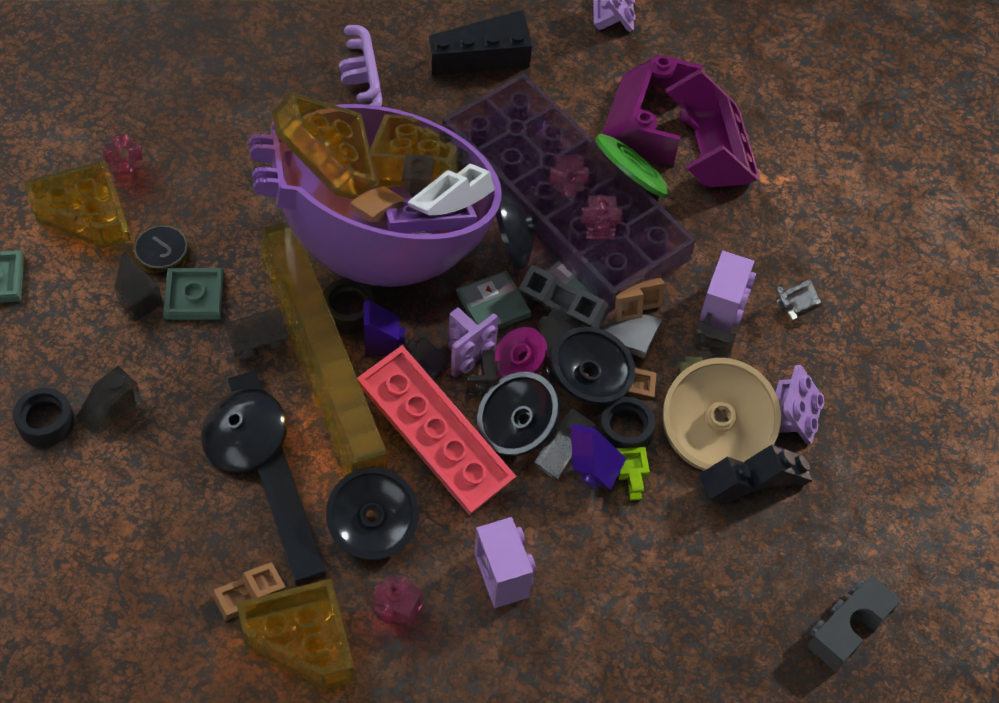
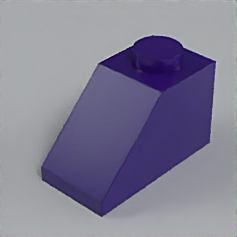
M364 301L365 356H388L399 348V344H405V327H399V316L372 301Z
M573 424L571 427L573 470L582 477L581 481L585 485L593 489H597L598 486L611 489L627 458L596 429Z

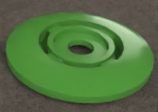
M598 134L595 138L597 145L622 172L653 194L663 198L669 196L670 189L667 183L643 157L621 141L605 134Z

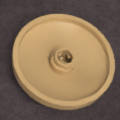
M711 358L689 366L674 380L663 405V425L668 441L676 453L688 464L705 471L725 457L744 462L771 444L774 445L781 426V409L772 385L758 370L735 359Z

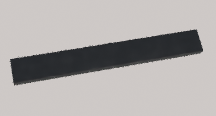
M256 370L227 378L231 393L241 389L262 390ZM281 446L277 454L268 463L259 467L257 471L295 584L298 585L326 576Z

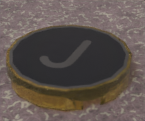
M160 224L140 232L134 241L133 252L136 263L143 270L152 274H159V272L164 271L167 273L168 268H180L183 266L189 256V244L186 235L180 229L171 225Z

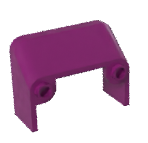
M656 56L625 72L620 81L603 134L621 141L645 160L673 167L681 136L656 130V116L649 111L640 109L648 85L666 89L698 69H702L703 66L667 56Z
M698 69L665 89L666 93L680 105L681 112H679V116L686 126H691L695 131L701 157L687 164L686 167L688 171L697 177L701 185H706L709 188L747 185L760 178L738 106L702 69Z

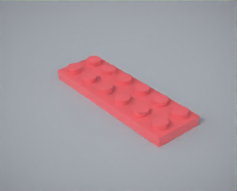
M403 345L356 378V383L469 516L516 479L517 476Z

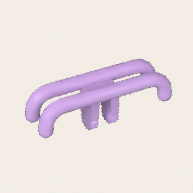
M348 25L344 28L345 34L358 35L361 39L348 40L347 47L349 49H361L364 56L340 61L341 81L344 85L369 82V90L359 93L357 101L359 103L372 101L370 105L382 106V94L371 36L363 26Z

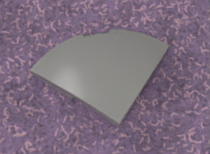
M642 315L641 318L621 322L612 320L601 329L616 336L624 343L631 354L645 358L663 319Z

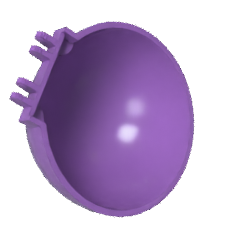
M364 104L329 105L307 111L295 117L289 123L273 121L270 135H259L258 133L248 139L251 159L272 164V168L258 167L252 172L255 193L257 195L260 194V196L276 198V206L282 209L293 234L307 252L318 262L334 273L362 284L380 287L406 286L429 280L446 272L461 262L479 244L491 226L500 206L502 191L497 174L487 159L474 146L459 135L435 122L401 110ZM468 164H473L490 171L495 188L494 191L483 199L472 204L477 215V222L457 231L452 229L440 230L433 234L425 233L424 231L411 232V234L392 232L388 229L386 219L383 222L370 223L348 209L350 202L378 187L385 186L402 198L408 199L421 192L447 170L458 173Z

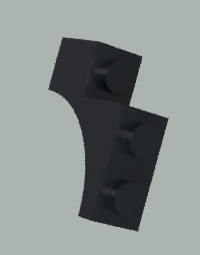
M772 444L744 462L725 457L699 474L709 500L725 505L739 497L764 488L779 485L805 486L813 481L809 473L810 465L803 455Z

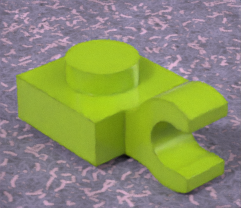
M616 448L627 458L618 474L619 480H628L630 501L642 500L641 492H644L642 479L648 478L650 473L646 448Z

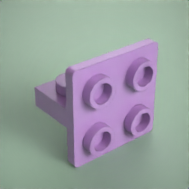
M594 0L595 27L601 30L620 21L629 32L633 31L634 20L636 19L633 10V2L635 0Z
M456 308L449 313L448 346L452 351L451 375L454 378H457L462 373H468L477 361L483 357H489L495 351L499 318L495 313L479 325L470 319L460 308Z
M795 365L792 378L779 380L776 389L781 409L779 433L798 432L806 444H812L814 435L818 430L820 411L824 407V397L803 366Z

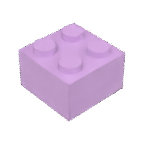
M722 250L706 294L698 325L730 335L733 325L739 326L756 273L751 272L754 260Z
M512 517L476 527L474 555L494 608L529 598L531 585H534L535 561L531 554H526L523 546L525 545L524 533L520 526H515Z

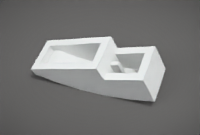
M468 164L458 173L447 170L409 200L408 205L427 215H442L461 210L483 199L495 190L491 173L473 164Z

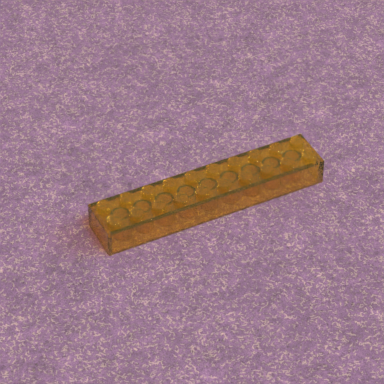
M287 222L261 229L262 241H259L258 245L263 257L260 258L264 273H269L271 278L269 285L273 296L277 295L279 299L277 305L282 318L286 317V330L289 339H294L296 346H294L297 360L299 363L303 362L304 364L303 374L307 385H312L314 391L312 397L317 410L321 409L322 411L321 421L325 433L331 434L332 441H330L333 454L335 458L340 457L342 477L366 467L387 469L386 449L305 248L297 240Z

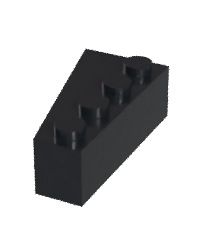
M524 10L428 36V58L431 75L530 67L532 43Z

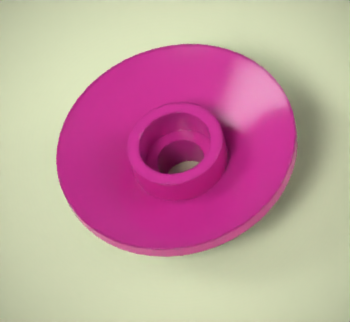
M530 327L517 328L505 335L495 352V366L498 372L503 377L517 372L537 373L547 355V344L544 337L537 330Z

